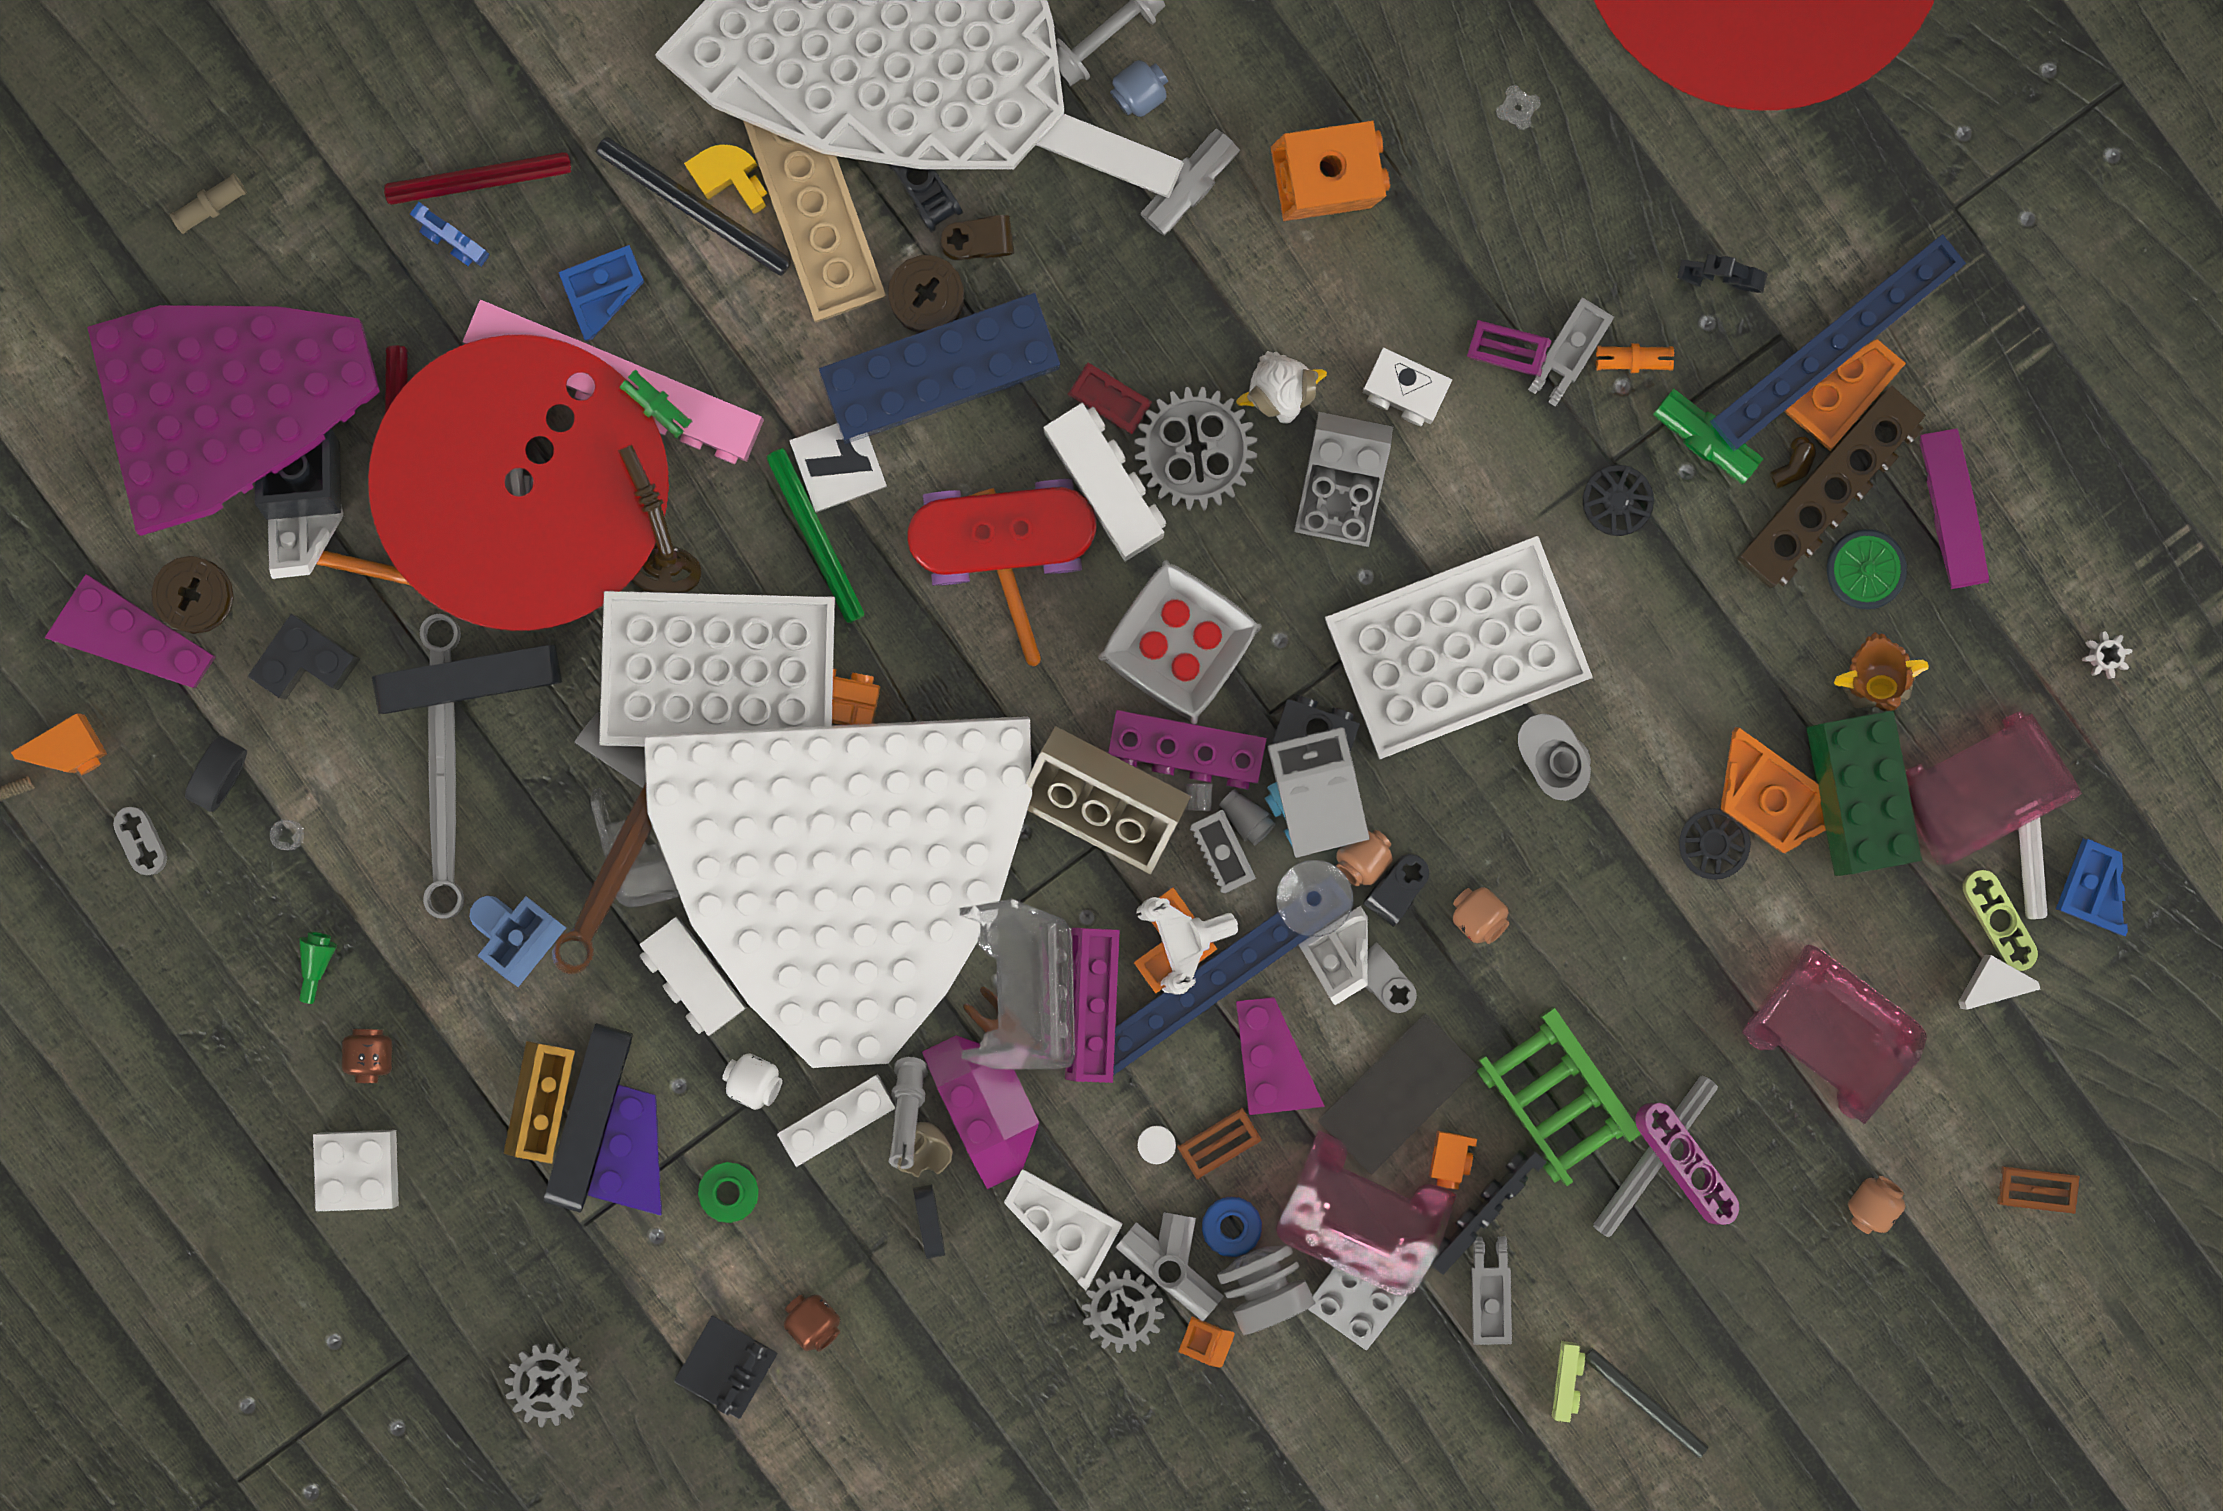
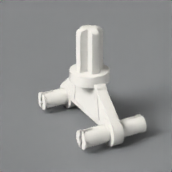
M1152 897L1145 900L1137 908V913L1141 912L1142 914L1138 918L1143 921H1156L1172 969V972L1161 981V986H1166L1162 990L1175 995L1182 994L1195 984L1193 976L1203 951L1209 949L1210 943L1235 935L1238 932V922L1231 913L1205 921L1197 917L1192 919L1190 916H1186L1168 903L1170 902L1167 899Z

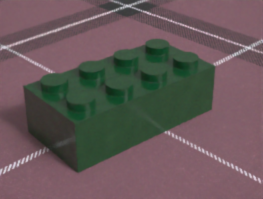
M1894 711L1806 727L1816 781L1819 785L1820 802L1834 876L1862 873L1922 861Z

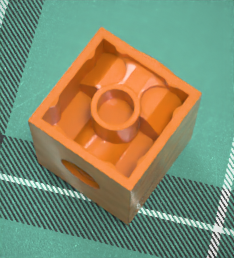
M1374 121L1287 133L1282 135L1270 147L1283 221L1370 209L1385 198L1386 191H1389L1388 171L1386 168H1381L1379 156L1380 153H1383L1382 135L1379 130L1375 131ZM1320 167H1323L1328 172L1329 177L1322 174Z

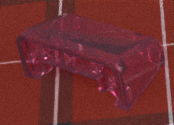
M2020 710L2001 720L2005 727L1998 730L1999 732L1934 766L1924 769L1920 763L1905 771L1915 823L1937 865H1948L1958 861L2082 794L2076 780L2032 713L2024 715L2023 711Z
M1806 945L1796 956L1742 1031L1749 1043L1759 1050H1774L1779 1045L1837 1088L1838 1107L1841 1112L1851 1119H1858L1864 1125L1920 1061L1927 1040L1925 1030L1916 1020L1824 951L1813 945Z
M1318 1130L1278 1221L1276 1229L1278 1237L1285 1244L1398 1296L1413 1294L1419 1287L1440 1248L1457 1194L1440 1186L1429 1184L1419 1187L1412 1199L1404 1197L1344 1169L1343 1166L1347 1158L1346 1147L1335 1137Z

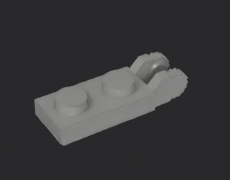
M1582 297L1546 354V361L1543 362L1544 365L1541 368L1543 370L1541 377L1536 376L1528 390L1534 394L1540 391L1551 369L1562 375L1563 379L1554 388L1549 403L1556 407L1570 383H1574L1614 319V316Z
M1506 1236L1497 1237L1496 1254L1498 1267H1484L1485 1243L1482 1237H1477L1473 1242L1474 1267H1471L1473 1345L1512 1344L1511 1268L1508 1267Z

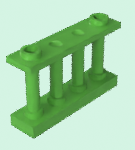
M1551 1007L1539 1015L1544 1024L1539 1026V1032L1493 1064L1490 1063L1485 1055H1482L1477 1059L1482 1067L1476 1071L1489 1089L1493 1086L1497 1087L1547 1159V1163L1543 1168L1553 1182L1556 1183L1561 1179L1563 1184L1568 1186L1573 1183V1180L1566 1172L1569 1168L1614 1137L1618 1140L1623 1136L1626 1141L1631 1142L1639 1137L1641 1133L1555 1008ZM1558 1042L1566 1054L1561 1058L1562 1062L1513 1096L1501 1076L1548 1043L1554 1045ZM1580 1074L1588 1085L1582 1089L1584 1093L1535 1127L1522 1108L1569 1075L1574 1077ZM1602 1105L1609 1115V1118L1604 1121L1606 1125L1557 1158L1544 1139L1591 1106L1597 1108Z

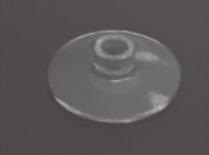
M1311 860L1299 863L1286 872L1278 885L1276 903L1282 920L1293 931L1305 936L1320 937L1336 931L1344 924L1352 909L1353 893L1347 877L1341 870L1330 863ZM1311 891H1317L1321 895V902L1317 906H1311L1307 902V895Z

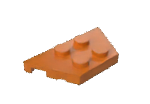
M1735 727L1732 731L1721 810L1781 853H1786L1799 846L1807 838L1815 837L1826 831L1820 802L1819 785L1744 730Z

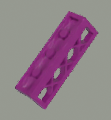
M1071 927L1065 1080L1113 1083L1120 930Z

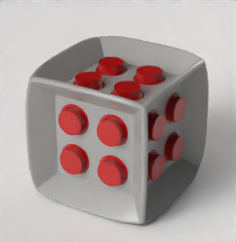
M1164 560L1162 567L1149 580L1117 626L1105 651L1099 654V660L1106 661L1112 669L1134 686L1173 712L1190 719L1192 724H1196L1198 716L1205 710L1245 653L1255 633L1259 632L1262 626L1255 623L1242 609L1190 573L1169 564L1168 560Z

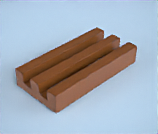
M1240 1108L1177 1147L1196 1179H1199L1259 1143L1262 1139L1244 1109ZM1241 1119L1243 1125L1195 1154L1191 1155L1188 1151L1191 1147L1236 1120ZM1249 1132L1251 1138L1201 1168L1197 1166L1196 1162L1243 1133Z
M2002 1166V1181H2000L1999 1189H2001L2000 1197L1998 1196L1999 1205L2076 1213L2080 1176ZM2011 1176L2069 1182L2070 1189L2010 1183ZM2009 1190L2069 1197L2068 1205L2009 1198Z

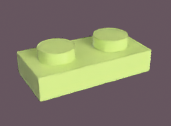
M1561 1341L1552 1418L1555 1421L1570 1422L1571 1413L1577 1414L1579 1410L1580 1391L1574 1389L1576 1375H1583L1585 1353H1580V1346L1574 1342Z

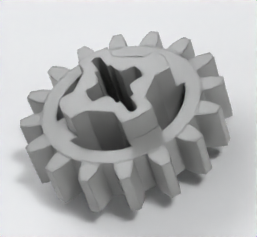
M1125 1269L1123 1278H1117L1114 1270H1111L1109 1275L1110 1281L1105 1282L1098 1277L1096 1278V1283L1099 1289L1097 1291L1087 1289L1086 1294L1092 1299V1302L1083 1303L1082 1309L1090 1312L1091 1316L1083 1319V1324L1094 1325L1095 1328L1091 1331L1090 1337L1093 1339L1101 1335L1103 1337L1102 1348L1105 1349L1112 1342L1115 1343L1116 1353H1121L1123 1344H1129L1132 1352H1135L1137 1347L1136 1341L1141 1340L1148 1345L1150 1344V1339L1147 1333L1149 1331L1159 1333L1160 1328L1154 1323V1320L1164 1318V1313L1155 1310V1306L1163 1303L1162 1297H1152L1151 1294L1156 1289V1285L1152 1283L1145 1287L1143 1285L1144 1274L1141 1273L1137 1276L1136 1280L1130 1279V1270ZM1123 1286L1137 1289L1144 1297L1135 1299L1125 1293ZM1110 1289L1112 1298L1108 1306L1097 1311L1101 1297ZM1117 1294L1120 1295L1126 1307L1133 1306L1134 1308L1133 1311L1129 1312L1128 1328L1120 1315L1113 1316L1112 1314L1113 1311L1117 1310ZM1149 1311L1145 1325L1136 1332L1134 1324L1138 1316ZM1111 1323L1121 1329L1123 1336H1117L1108 1332L1102 1325Z
M550 1343L545 1352L542 1351L539 1344H535L532 1356L523 1350L519 1354L523 1363L512 1362L509 1368L516 1374L515 1376L505 1378L504 1382L513 1386V1390L506 1394V1399L516 1398L518 1402L512 1409L513 1412L516 1413L524 1409L526 1411L524 1421L527 1423L534 1416L538 1417L539 1427H543L546 1424L547 1418H551L555 1426L561 1423V1414L571 1419L575 1415L571 1406L582 1407L585 1403L578 1397V1394L589 1390V1386L580 1384V1379L588 1375L587 1371H577L576 1366L581 1361L580 1357L570 1361L567 1358L569 1348L565 1347L560 1353L555 1352V1343ZM539 1360H553L561 1365L557 1368L544 1367ZM526 1371L527 1376L530 1378L529 1391L524 1394L522 1378ZM560 1374V1377L555 1380V1384L551 1387L554 1392L553 1394L550 1390H545L534 1395V1392L539 1389L538 1386L542 1383L540 1376L546 1380ZM570 1375L572 1390L569 1398H567V1394L563 1391L564 1380ZM537 1401L548 1402L555 1409L544 1410L533 1406V1404Z

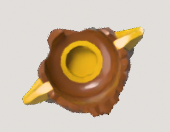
M1875 632L1871 637L1868 636L1866 638V642L1861 645L1855 656L1851 658L1852 663L1849 672L1837 676L1834 684L1842 686L1850 703L1855 708L1877 707L1884 712L1893 711L1901 705V702L1911 697L1913 681L1922 671L1927 670L1929 665L1924 660H1910L1903 647H1899L1897 643H1892L1889 638H1886L1885 634L1881 633L1878 635Z

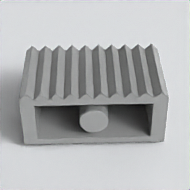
M1223 810L1191 825L1190 830L1194 832L1193 837L1197 838L1196 844L1201 845L1199 851L1204 852L1203 858L1208 859L1206 865L1211 866L1209 871L1214 873L1213 878L1217 879L1216 885L1221 886L1219 892L1227 893L1256 879Z

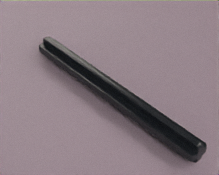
M604 137L598 144L596 149L598 156L777 275L782 276L792 262L790 257L611 138Z

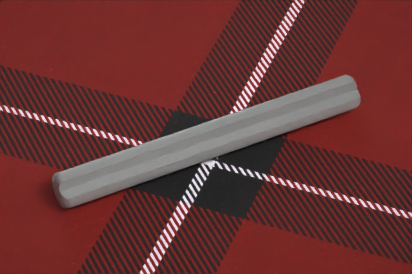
M1706 1076L1698 1078L1674 1112L1687 1130L1718 1088L1716 1083ZM1663 1130L1665 1133L1671 1132V1130ZM1675 1139L1671 1143L1670 1153L1680 1142L1679 1139ZM1650 1146L1594 1222V1228L1606 1237L1612 1236L1663 1165Z

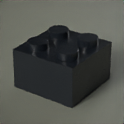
M329 429L324 434L326 439L314 449L274 474L271 471L255 481V505L266 520L341 513L340 441L332 429Z

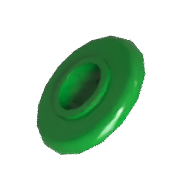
M725 1162L713 1166L704 1174L699 1183L698 1197L701 1207L708 1216L719 1222L733 1223L743 1220L753 1211L758 1201L759 1189L755 1177L747 1168L737 1163ZM731 1181L739 1187L737 1201L726 1204L718 1198L717 1189L722 1182Z

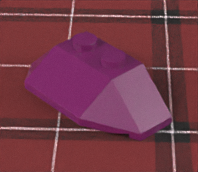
M957 1035L922 1051L936 1087L986 1188L989 1189L1020 1174L1035 1137L1039 1120L1007 1053Z

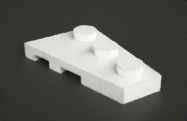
M1024 1169L1021 1170L1004 1201L1006 1206L1087 1291L1123 1223Z

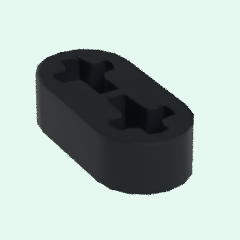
M933 1185L913 1188L926 1259L946 1256Z

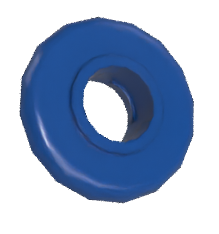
M1225 1197L1217 1200L1207 1209L1202 1220V1233L1205 1242L1214 1252L1222 1256L1238 1257L1247 1254L1257 1245L1262 1233V1221L1259 1212L1250 1202L1240 1197ZM1229 1215L1239 1217L1244 1224L1241 1235L1236 1238L1225 1236L1220 1229L1222 1221Z

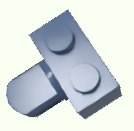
M492 896L479 898L470 909L469 917L472 924L490 939L478 954V957L517 987L521 985L566 929L565 926L527 896H525L514 911L498 898Z

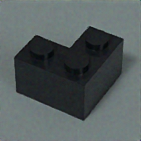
M290 614L248 677L276 697L286 700L306 671L329 687L339 690L360 661V658L301 617Z

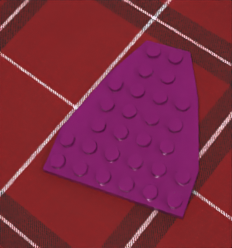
M159 305L87 327L135 531L139 536L215 514L224 508L222 506L223 502L240 491L245 494L253 489L252 483L271 471L274 474L314 449L326 439L324 434L340 420L344 423L355 414L358 406L367 403L380 392L363 324L359 318L278 306Z

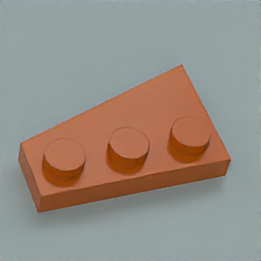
M1876 339L1861 348L1784 412L1831 451L1906 363Z

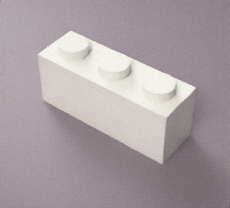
M675 917L639 944L644 950L639 956L652 973L659 970L667 982L662 986L675 1003L681 1000L688 1008L690 1013L685 1017L698 1034L705 1031L708 1036L712 1035L748 1008L680 917Z
M877 1074L780 1131L777 1135L797 1167L894 1110L896 1105L893 1103L890 1093Z

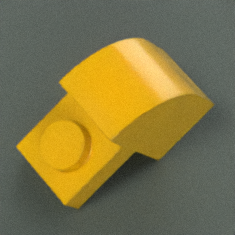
M716 145L705 149L684 163L707 200L734 184L754 215L766 207L762 199L767 194L766 190L756 175L750 178L747 177V174L756 169L758 165L753 157L743 149L732 145Z

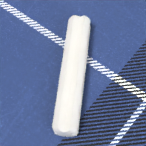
M2024 807L2018 809L2017 814L2025 916L2027 919H2043L2047 917L2040 811L2037 807Z

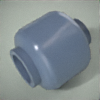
M1137 60L1113 78L1114 89L1110 93L1127 116L1133 113L1137 117H1143L1166 100L1167 94L1163 85L1169 81L1156 63L1149 67L1145 62Z

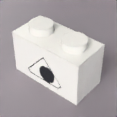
M1383 347L1362 393L1369 395L1367 402L1383 410H1388L1389 406L1403 411L1401 416L1403 419L1422 426L1424 422L1429 424L1433 422L1452 379Z

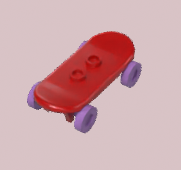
M1073 479L1035 483V489L964 497H961V491L933 492L923 494L924 506L919 508L910 521L907 541L910 552L916 562L926 570L933 572L931 574L932 586L970 582L969 573L1041 565L1044 567V574L1069 573L1082 570L1081 559L1078 557L1083 555L1093 542L1096 534V517L1089 501L1078 491L1074 490Z

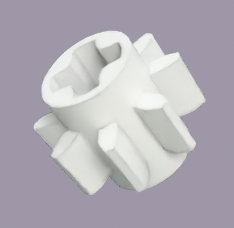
M2105 631L2099 635L2100 643L2091 640L2085 643L2091 650L2089 656L2082 658V661H2090L2094 666L2091 675H2097L2102 670H2105L2107 678L2112 679L2115 678L2114 668L2118 667L2121 670H2128L2129 666L2123 661L2125 655L2132 653V649H2124L2120 644L2123 640L2122 635L2109 640V636ZM2111 647L2110 656L2114 661L2103 663L2104 654L2100 650Z

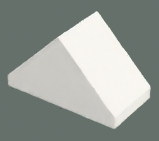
M1984 955L1958 1002L1960 1009L1967 1010L2040 990L2038 981L1994 956Z

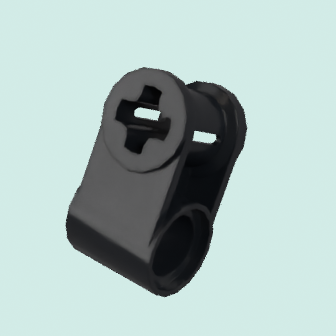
M1415 854L1401 856L1385 877H1382L1371 890L1363 905L1394 927L1407 912L1414 901L1413 899L1427 883L1430 872L1428 864ZM1416 862L1419 863L1417 871L1421 874L1417 880L1412 877L1408 881L1403 880L1406 875L1402 870L1403 866L1406 863L1410 866H1413Z

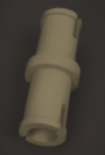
M233 173L208 191L202 189L197 192V198L176 212H172L170 217L178 230L185 234L187 230L208 217L215 218L219 216V210L240 196L247 194V191L239 178Z

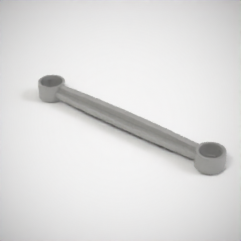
M444 614L431 615L423 621L420 627L421 641L430 650V665L452 662L451 650L458 645L461 637L459 625L454 619ZM438 620L447 621L454 633L452 641L443 648L431 645L427 639L430 625ZM454 702L428 707L429 810L433 883L426 889L423 901L426 910L432 916L443 919L456 916L462 910L465 900L462 889L454 883L456 841ZM438 886L452 887L457 893V903L453 910L448 913H440L432 906L431 894Z

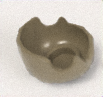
M917 1122L913 1155L914 1164L910 1168L901 1169V1157L898 1159L897 1168L902 1172L912 1173L915 1177H919L924 1170H932L939 1174L952 1161L953 1149L938 1126L930 1122Z

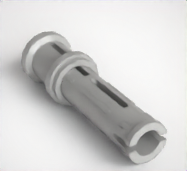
M915 1057L901 1058L894 1065L897 1083L892 1089L891 1099L896 1105L889 1163L897 1168L898 1159L902 1157L901 1169L910 1168L914 1164L913 1155L918 1108L925 1102V1091L922 1087L923 1079L928 1075V1065L923 1060Z

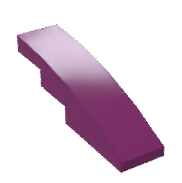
M1958 428L1920 435L1919 443L1928 474L1927 485L1935 513L1934 524L1950 587L1955 589L1989 583L1983 540Z

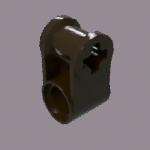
M988 216L977 220L949 224L941 234L940 247L943 254L947 258L957 261L975 258H997L1014 254L1010 216ZM953 233H960L961 239L968 240V242L963 243L962 250H956L954 244L947 243V241L952 240Z

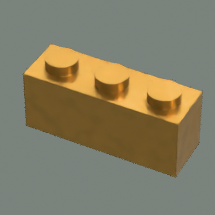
M526 1041L504 1154L552 1164L574 1050Z

